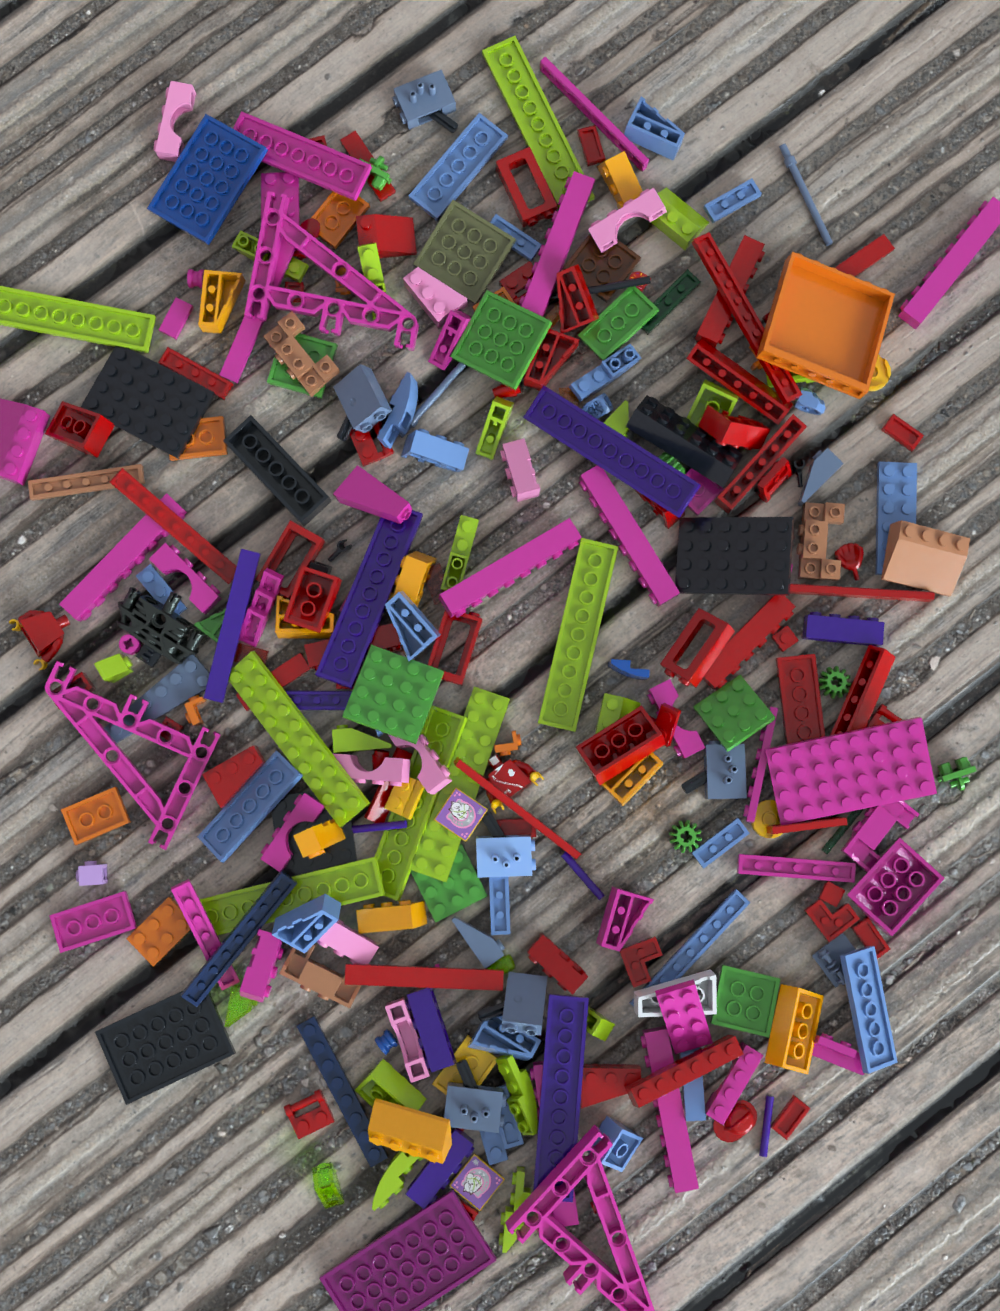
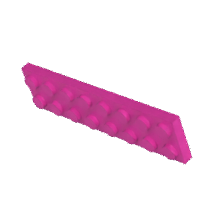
M242 111L233 127L234 130L268 149L261 162L354 201L357 200L372 169L371 164Z

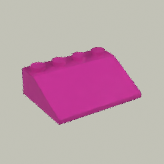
M0 398L1 479L22 486L25 485L50 419V415L44 410Z
M898 838L850 890L847 896L886 935L893 936L945 878L907 843Z

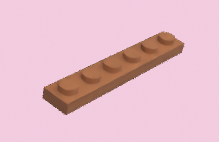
M137 464L29 480L30 500L34 501L115 489L110 481L121 468L127 471L139 483L145 484L143 465Z

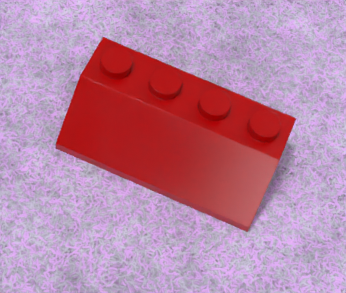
M641 705L576 746V749L598 784L602 785L666 743L663 734Z

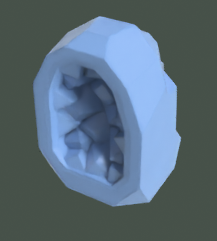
M801 387L802 395L795 400L794 407L810 414H823L826 408L824 401L812 390Z
M603 393L585 403L582 410L598 419L612 411L613 406L608 396Z

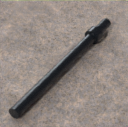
M650 276L591 286L588 287L590 294L650 284L651 280ZM553 291L549 302H559L558 291Z

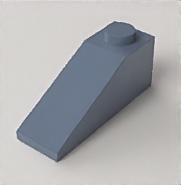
M828 448L824 452L819 450L812 457L814 462L809 467L798 501L800 507L844 464Z
M456 916L451 919L485 969L504 956L503 950L505 947L499 939L495 940L491 935Z

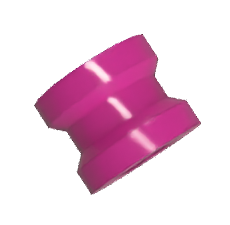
M188 269L187 283L189 288L199 287L202 289L204 270L194 271L193 269Z
M130 634L122 636L119 640V648L124 653L133 655L137 654L141 649V641Z

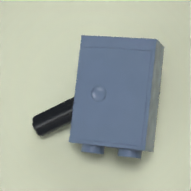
M362 364L333 386L346 413V417L337 434V438L342 441L347 440L352 427L363 433L368 432L392 411L372 369Z
M508 972L505 1002L478 1011L479 1020L485 1022L503 1015L501 1031L511 1034L524 1033L529 1036H541L548 976Z

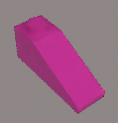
M450 310L428 360L429 363L442 370L447 368L452 360L450 356L472 318L471 316L460 310Z

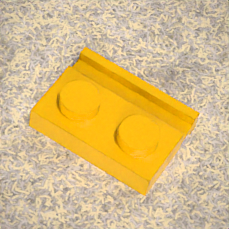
M409 776V783L402 782V786L393 787L384 808L411 820L425 789L419 780Z

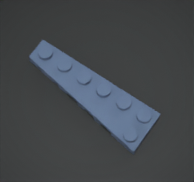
M190 655L182 664L175 667L130 706V711L138 714L143 706L141 701L145 699L149 701V705L141 721L143 722L148 719L156 720L177 706L184 704L189 698L204 692L210 672L195 655ZM128 714L125 716L124 722L131 726L134 724L135 718ZM112 723L104 727L116 743L134 734Z

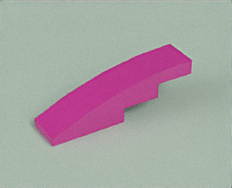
M269 568L264 570L252 604L247 609L239 640L253 647L257 646L284 579L283 575Z

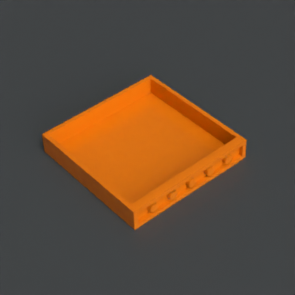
M792 252L784 262L756 358L861 399L869 391L895 294L885 288L872 285L868 281L855 278L851 274L838 271L834 267L821 264L817 260L804 257L800 253Z

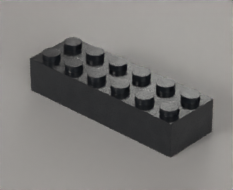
M648 395L635 409L626 425V428L722 488L743 456L734 447L716 443V439L691 423L688 418L681 417L672 408L665 407L656 398L649 397Z
M252 415L223 440L227 447L303 527L331 502L330 497Z

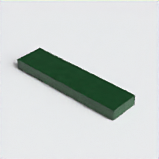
M687 269L653 302L659 309V312L641 329L649 335L700 285L701 281Z

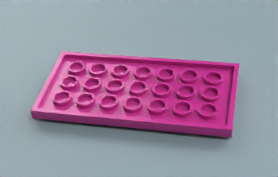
M922 717L765 749L780 825L937 794Z

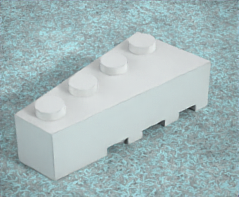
M709 969L634 991V1012L638 1017L663 1016L655 991L694 979L704 1015L717 1014L716 974Z

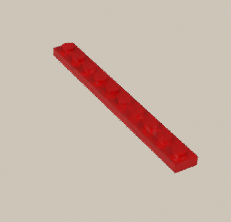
M710 232L693 239L691 243L757 356L765 328ZM758 359L784 405L802 395L788 370Z

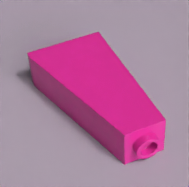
M358 465L333 493L341 504L398 524L407 520L411 515L412 508L408 501Z

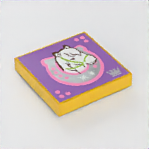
M455 788L434 820L467 842L488 809L458 788Z
M473 1153L450 1182L449 1186L476 1209L481 1211L505 1178L476 1153Z

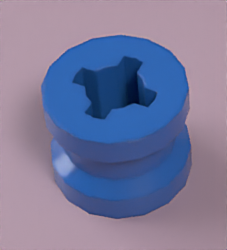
M388 1029L384 1031L381 1037L377 1036L374 1039L380 1050L386 1055L392 1047L399 1045L397 1039Z

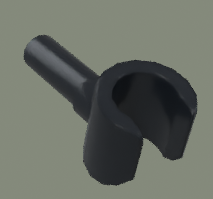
M803 459L801 460V467L796 465V460L792 465V469L797 475L798 487H803L802 470L805 466Z
M347 539L337 543L336 551L328 558L329 562H332L341 552L352 548V545L344 547Z

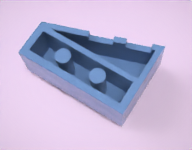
M418 429L407 435L401 457L407 458V455L418 458V462L424 463V461L435 464L436 467L460 472L464 469L469 448L464 447V444L454 441L452 443L447 441V438L444 436H433L427 430Z
M501 1015L481 1022L467 1046L498 1055H513L515 1059L528 1061L533 1057L541 1040L524 1033L511 1034L501 1031L503 1017Z

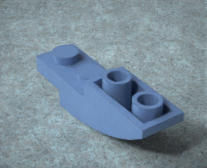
M630 343L602 361L598 367L571 383L569 388L581 402L609 385L641 360V357Z
M410 372L405 374L395 394L391 397L389 404L393 410L388 415V419L377 436V439L383 446L391 449L399 433L406 435L416 410L418 385Z

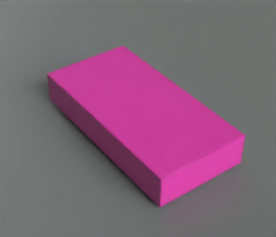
M176 297L159 331L177 340L194 308L193 305Z

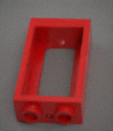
M527 147L497 160L496 171L522 227H532L544 218L546 220L552 218L554 212L557 211V204L531 148ZM525 164L528 165L544 199V204L533 209L527 207L511 173V170Z
M291 520L255 579L260 583L266 568L276 572L297 536L311 542V548L288 587H280L278 596L289 600L301 566L309 568L310 563L315 561L325 544L323 538Z
M698 608L660 663L665 669L664 673L671 678H679L678 681L687 687L690 684L696 688L735 631L729 623ZM703 624L714 629L689 667L683 669L676 665Z
M444 611L438 630L441 635L435 640L428 662L429 666L438 669L453 621L470 625V630L456 674L444 671L442 680L460 686L463 685L483 621L482 618H479V614L469 611V614L464 613L459 617L454 615L450 618L447 611Z

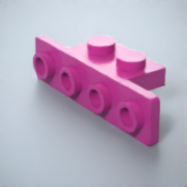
M824 1033L821 1036L816 1035L812 1056L857 1074H865L862 1070L859 1052L851 1048L852 1044L841 1040L839 1044L833 1041L834 1037Z

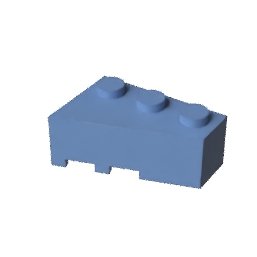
M641 96L627 123L624 135L631 142L674 161L685 133L668 118H663L658 113L659 111L655 107H650L645 102L646 99Z
M404 591L398 592L385 604L393 626L396 628L401 645L404 647L408 661L413 660L441 635Z
M323 894L275 918L272 935L305 954L339 920L341 903L329 895Z

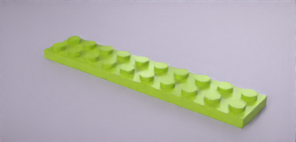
M513 36L482 50V55L527 147H530L559 210L560 205H558L561 194L566 193L567 188H565L567 178L572 177L574 171L583 175L584 173L516 36ZM591 192L588 202L594 200L593 192Z
M0 286V325L107 346L124 347L144 353L149 352L156 321L155 315Z
M581 538L538 724L576 732L618 546Z
M251 651L231 670L229 682L294 768L303 775V780L318 800L325 805V809L337 825L343 827L370 802L256 652Z
M477 687L473 688L464 713V717L468 719L449 767L451 773L449 777L452 781L440 791L410 870L447 882L461 838L437 823L434 818L455 788H458L472 799H476L480 785L457 768L454 760L457 757L461 758L484 776L488 760L490 759L510 702L509 698Z
M432 705L420 735L423 734L429 741L428 747L439 755L440 759L438 761L449 770L468 718ZM415 749L410 761L409 776L419 780L417 777L422 768V759L419 752ZM424 789L411 820L391 812L388 822L406 820L407 828L384 830L374 856L377 857L385 892L384 896L400 901L411 872L410 867L440 791L433 795Z
M377 857L291 877L297 881L296 886L265 924L275 922V918L323 894H327L339 901L341 906L384 896L385 892ZM271 882L200 899L217 935L230 933Z

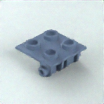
M841 933L814 953L812 957L836 988L840 984L845 985L840 955L855 951L856 949L845 934Z

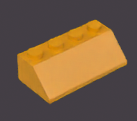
M780 985L764 1063L808 1074L824 998L823 995L798 987Z
M378 1098L375 1099L368 1126L369 1142L377 1146L382 1145L391 1148L394 1151L408 1153L413 1157L425 1158L433 1163H444L452 1146L449 1119Z

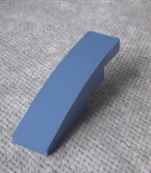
M698 1047L692 1050L679 1053V1059L685 1057L686 1055L700 1048ZM703 1076L682 1086L686 1121L706 1120Z

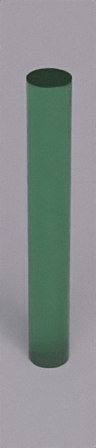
M863 809L850 813L847 817L848 825L840 826L821 849L825 854L828 855Z

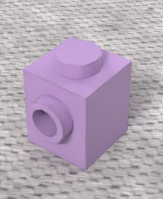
M85 861V865L78 866L76 880L79 882V886L108 883L107 864H97V861Z

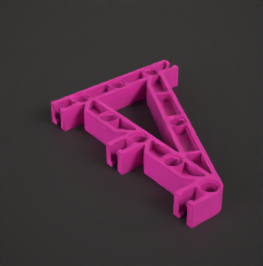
M268 191L244 315L247 318L255 319L252 313L255 304L261 305L260 314L256 315V318L266 322L271 302L278 310L293 311L294 313L318 317L322 314L319 326L321 333L329 334V330L326 329L328 320L330 318L336 320L335 329H331V333L335 336L341 335L345 316L350 324L388 332L397 328L394 341L396 348L403 349V345L400 344L403 333L411 335L410 344H406V348L414 351L419 329L416 317L287 216L290 201L287 195L281 194L280 208H273L276 196L274 192ZM277 215L278 221L271 223V217ZM282 237L365 304L273 286ZM266 253H271V258L268 261H263V256ZM345 268L346 273L342 276H338V269ZM264 291L263 297L256 299V293ZM301 298V304L293 306L294 299ZM337 305L339 307L338 312L331 314L330 308ZM375 313L376 318L373 321H368L367 315ZM407 320L414 322L410 329L404 328V323Z
M56 661L45 684L46 693L156 825L148 843L156 844L157 840L154 837L159 830L168 833L166 842L159 846L166 850L221 734L214 731L213 734L216 737L212 744L208 746L202 743L201 740L204 732H209L210 729L203 726L193 745L190 736L154 719L142 722L141 719L149 705V701L142 699L143 706L139 713L136 714L130 711L133 699H137V696L134 694H130L121 712L118 703L80 686L68 689L77 669L70 666V672L65 681L58 679L57 675L60 667L64 666V663ZM54 682L61 684V690L58 693L53 692L51 689ZM91 698H95L98 701L96 709H91L88 706V701ZM128 714L135 718V722L131 726L124 722V718ZM95 716L188 757L166 805L163 804L159 794ZM162 731L170 732L171 739L165 742L160 738ZM199 747L206 748L207 755L202 758L198 757L196 749ZM110 750H114L118 754V758L115 761H111L107 757ZM183 782L188 783L190 791L186 793L180 791V784ZM165 818L173 820L174 824L171 828L164 827L163 820Z
M594 1124L505 1223L508 1231L513 1234L514 1230L522 1222H525L520 1230H516L517 1239L522 1244L537 1230L539 1238L569 1264L568 1268L563 1272L565 1281L570 1286L574 1284L575 1291L580 1295L594 1281L597 1290L621 1311H655L600 1160L612 1147L613 1143ZM600 1137L602 1140L593 1146L594 1142ZM585 1151H591L589 1155L583 1156ZM583 1177L619 1274L615 1273L550 1215ZM558 1181H563L560 1186H555ZM535 1212L533 1216H527L528 1213ZM615 1233H620L617 1237H612ZM558 1238H564L562 1241L556 1242ZM588 1263H592L590 1267H585ZM579 1274H581L577 1281L574 1280Z

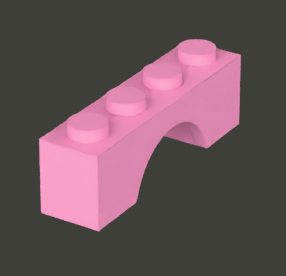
M171 81L170 86L166 89V104L162 106L163 117L162 122L158 124L159 135L158 139L154 142V151L159 159L176 162L185 145L181 137L174 133V125L179 116L193 111L196 92L191 84Z
M654 188L644 190L635 200H628L624 203V207L609 212L605 219L597 220L591 224L588 230L601 253L618 243L617 233L619 227L627 219L641 217L652 222L666 213V208Z
M388 734L396 747L401 749L413 747L419 752L422 759V768L417 778L428 793L435 795L452 781L449 777L450 771L445 765L440 764L438 761L440 759L439 755L428 747L429 741L423 734L419 736L417 744Z
M333 753L348 775L354 779L355 783H366V780H372V784L383 785L384 781H390L391 786H402V782L409 783L410 759L385 757L377 769L367 771L361 766L356 755Z
M402 997L386 1003L385 1009L398 1038L410 1082L413 1083L429 1077L431 1071L426 1066L424 1059L426 1056L424 1050L420 1048L417 1030L413 1027V1018L407 1008L406 998Z

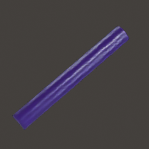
M407 821L354 825L351 830L353 833L401 829L407 828Z
M565 851L561 855L565 862L598 900L605 896L571 855Z
M766 1095L759 1152L761 1157H767L774 1102V1096Z

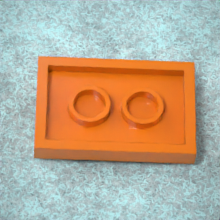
M332 191L311 217L320 223L318 237L336 250L357 224L356 216L364 215L370 208V205L359 196L354 201Z
M224 417L201 418L194 434H192L189 443L186 444V448L179 459L169 454L170 460L228 455L227 445L223 442L226 438Z
M117 787L61 809L75 846L131 823Z
M169 896L126 939L154 967L191 929L179 905Z

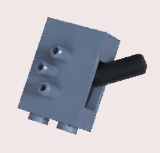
M442 69L394 88L393 103L396 108L399 107L401 111L399 113L400 119L403 124L407 125L409 130L432 120L451 133L457 130L458 123L447 116V114L456 111V102Z
M708 741V745H704L705 748L703 749L704 771L681 785L683 791L689 794L705 784V799L747 798L745 744H739L727 752L719 741Z
M464 1059L457 1062L456 1067L463 1083L448 1082L444 1118L450 1120L452 1128L499 1133V1127H503L504 1115H501V1108L506 1106L507 1095L503 1094V1088L477 1085L467 1060Z

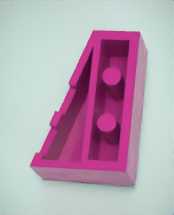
M612 886L596 943L602 947L620 952L632 934L634 927L642 919L644 912L654 899Z
M259 929L257 933L258 941L251 952L253 955L249 966L246 968L240 988V996L263 1003L265 997L268 998L272 986L269 984L271 978L275 979L278 967H276L278 960H282L285 949L282 948V941L274 937L271 932Z

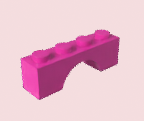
M164 543L149 560L165 575L173 572L186 574L192 585L189 600L206 615L222 599L218 595L220 591L213 584L209 586L205 582L207 578L200 571L196 573L192 569L194 565L187 558L183 560L179 556L181 552L173 544L169 546Z
M670 679L647 690L649 693L647 698L650 704H655L658 710L655 712L657 716L661 704L666 703L673 706L679 696ZM678 725L676 726L672 740L675 743L673 748L678 757L681 756L684 759L705 748L697 731H688L680 728Z
M304 793L303 796L300 794L294 802L295 808L292 812L288 811L283 818L285 823L281 828L277 827L272 834L273 841L270 845L267 843L261 851V854H263L261 860L279 872L284 870L293 856L288 844L289 834L293 827L303 821L316 822L325 808V805L308 793Z
M744 1042L740 1044L744 1055L732 1060L731 1067L724 1081L711 1094L705 1104V1114L724 1125L764 1056Z

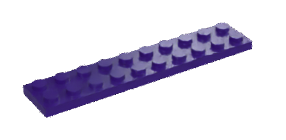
M546 386L542 387L523 417L678 518H680L701 486L693 479Z
M412 510L410 517L401 524L380 517L315 675L317 677L353 689L386 608L385 604L389 601L395 586V579L402 569L400 567L401 561L408 554L422 520V513Z
M549 994L533 1191L578 1142L588 997ZM558 1181L555 1186H560L563 1181ZM574 1188L562 1200L563 1202H573Z

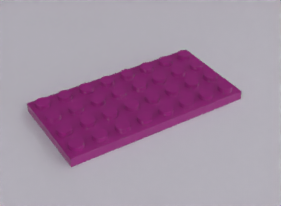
M452 1189L426 1206L425 1209L418 1211L323 1273L319 1279L339 1311H420L494 1263L497 1258Z

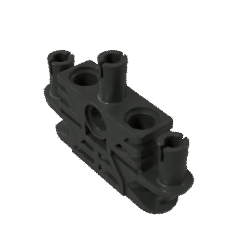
M130 587L123 602H118L121 620L117 621L118 626L159 654L177 664H182L184 658L199 653L196 648L205 634L203 632L199 633L201 630L194 628L186 642L187 635L190 634V629L194 627V624L174 612L182 598L180 595L177 597V593L170 592L163 605L149 595L140 596L141 592L139 590L137 591L136 588ZM162 614L165 616V622L161 619Z

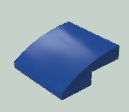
M611 659L608 662V667L626 677L638 680L649 678L650 670L630 668L631 660Z

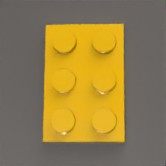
M467 1035L454 1052L457 1062L464 1059L467 1060L477 1085H481L495 1066V1059L498 1057L490 1052L467 1047L472 1039ZM456 1064L443 1068L432 1082V1085L445 1095H447L448 1082L463 1083Z

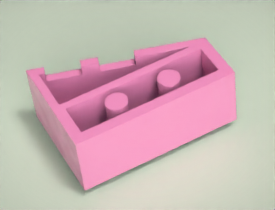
M419 267L403 278L405 288L438 328L445 324L450 310L462 311L468 307V299Z
M525 438L502 444L503 450L500 451L502 462L506 461L508 467L505 469L507 480L511 479L513 485L510 487L512 498L516 497L517 502L538 497L540 486L536 482V474L531 464Z
M340 919L317 941L319 945L325 948L328 946L333 948V952L340 957L345 955L351 958L350 962L353 964H369L379 948L375 941L362 933L359 934L356 929L348 927Z

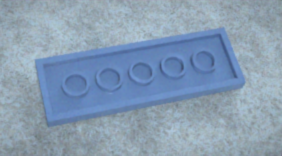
M478 113L408 195L409 199L438 221L445 213L451 201L458 198L508 139V135L482 114Z
M880 461L877 463L875 575H882L890 524L901 520L916 524L917 463Z
M276 750L197 837L220 862L224 863L303 775Z
M867 946L840 955L863 1073L870 1074L898 1063L875 946Z

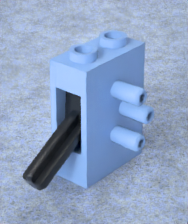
M487 812L482 821L492 836L476 837L477 878L532 876V870H536V859H532L531 851H535V839H531V834L505 835L492 813Z

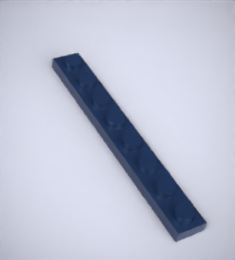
M282 870L277 874L182 991V998L198 1007L258 933V930L262 928L296 886L297 881Z
M315 1015L298 1024L297 1028L370 1167H373L387 1159L389 1156L384 1146H377L369 1142L368 1126L370 1119Z

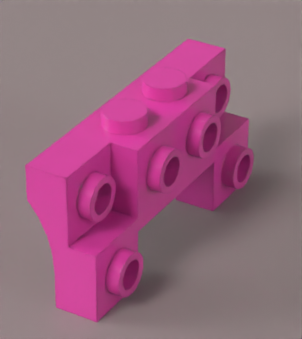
M904 801L867 808L864 812L865 817L861 822L858 821L853 826L851 838L841 851L864 871L868 872L881 858L872 850H875L895 822L904 829H908L914 817L919 816V813Z

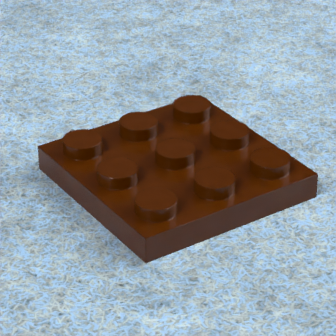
M589 234L564 265L563 270L579 264L587 287L626 280L640 262L641 257L619 240H617V244L601 253L591 234ZM617 290L595 293V295L608 303Z

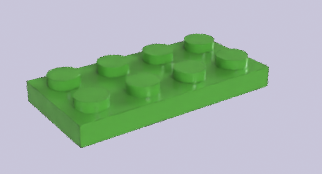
M636 286L628 287L599 315V319L592 321L578 334V338L598 358L604 361L655 316L659 309Z

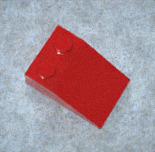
M380 214L356 216L359 246L376 242L379 259L417 255L413 217Z
M62 401L45 435L85 454L98 458L115 425L101 414Z
M301 566L283 621L320 633L336 600L342 580L339 577Z

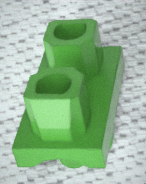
M379 156L377 160L371 157L369 161L373 164L371 165L372 169L369 176L375 177L371 185L379 191L383 189L386 183L390 185L392 181L389 178L390 175L384 172L387 171L388 166L383 164L385 159L382 156Z
M967 757L955 760L958 769L952 771L949 762L937 765L940 775L936 776L937 781L945 782L954 779V781L949 782V786L951 788L957 787L959 791L964 790L965 783L970 782L968 777L962 778L961 776L977 771L975 766L970 765Z

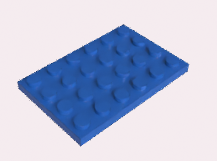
M205 114L147 209L198 240L210 245L268 149Z

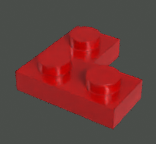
M663 703L661 704L657 719L653 717L651 719L663 734L666 743L664 746L668 747L671 745L681 710Z
M818 899L804 910L829 943L860 920L849 903H845L835 912L831 913L823 901Z
M655 936L620 950V955L633 988L651 981L645 962L663 955Z

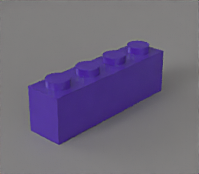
M810 612V614L804 616L802 639L864 646L873 645L876 647L883 645L885 622H879L878 618H867V620H860L859 616L840 618V614L821 616L822 613Z
M425 988L408 994L406 1005L408 1010L413 1013V1027L419 1032L420 1038H418L420 1048L425 1051L426 1057L424 1059L427 1068L432 1073L456 1064L457 1061L433 988Z
M458 1128L451 1130L452 1146L444 1163H433L428 1160L406 1189V1195L423 1209L437 1199L436 1193L439 1189H445L450 1181L448 1179L452 1173L456 1174L462 1166L460 1162L464 1157L468 1158L474 1150V1140Z

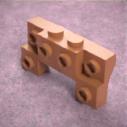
M291 311L277 322L278 325L263 337L276 353L274 357L281 365L285 364L287 366L286 372L293 380L296 378L312 397L327 382L339 374L340 370L328 355L324 356L317 363H314L294 338L305 327L294 312Z
M805 502L803 504L802 525L798 527V536H801L800 543L797 545V555H799L798 579L840 580L841 560L826 559L828 524L841 525L844 523L845 504L828 502L825 504Z
M314 944L305 954L293 947L279 974L301 984L300 988L311 992V990L317 992V996L328 1001V999H331L350 1009L362 985H344L345 975L310 959L317 944Z

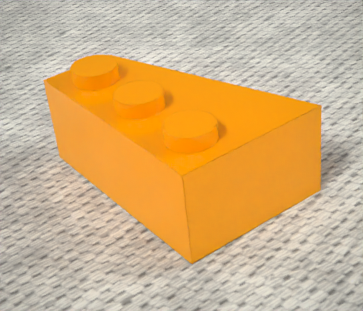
M625 151L597 166L617 202L618 210L624 207L625 202L630 199L635 200L643 192Z
M204 270L198 322L202 332L222 333L246 280L242 273Z
M418 551L410 553L406 557L404 556L400 564L402 568L401 573L395 579V592L391 593L389 600L398 592L404 591L418 607L424 593L425 582L430 578L428 573L431 564H435L437 558Z
M277 595L275 633L278 638L330 639L336 625V618L333 613H329L321 632L318 633L283 621L290 600Z
M651 753L601 786L617 802L624 806L663 766V762L654 753Z
M334 819L293 835L303 858L308 856L309 859L325 853V848L346 839L342 828L337 825Z
M411 900L399 901V904L383 902L381 906H375L374 903L364 904L363 908L356 910L359 934L414 929L427 924L425 901L411 902Z

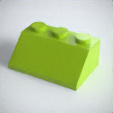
M666 187L657 193L666 208V213L650 223L686 251L692 244L693 239L697 238L709 224V221Z
M604 693L595 734L640 707L641 703L625 697Z
M384 1059L371 1070L354 1090L372 1107L375 1099L378 1098L419 1110L427 1100L418 1089L412 1086L404 1076L400 1075Z

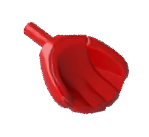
M856 543L844 544L835 551L834 556L836 560H841V567L853 571L855 581L860 580L857 569L862 564L863 547Z

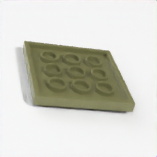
M452 200L413 265L460 293L472 303L477 304L512 249L516 239L455 200Z

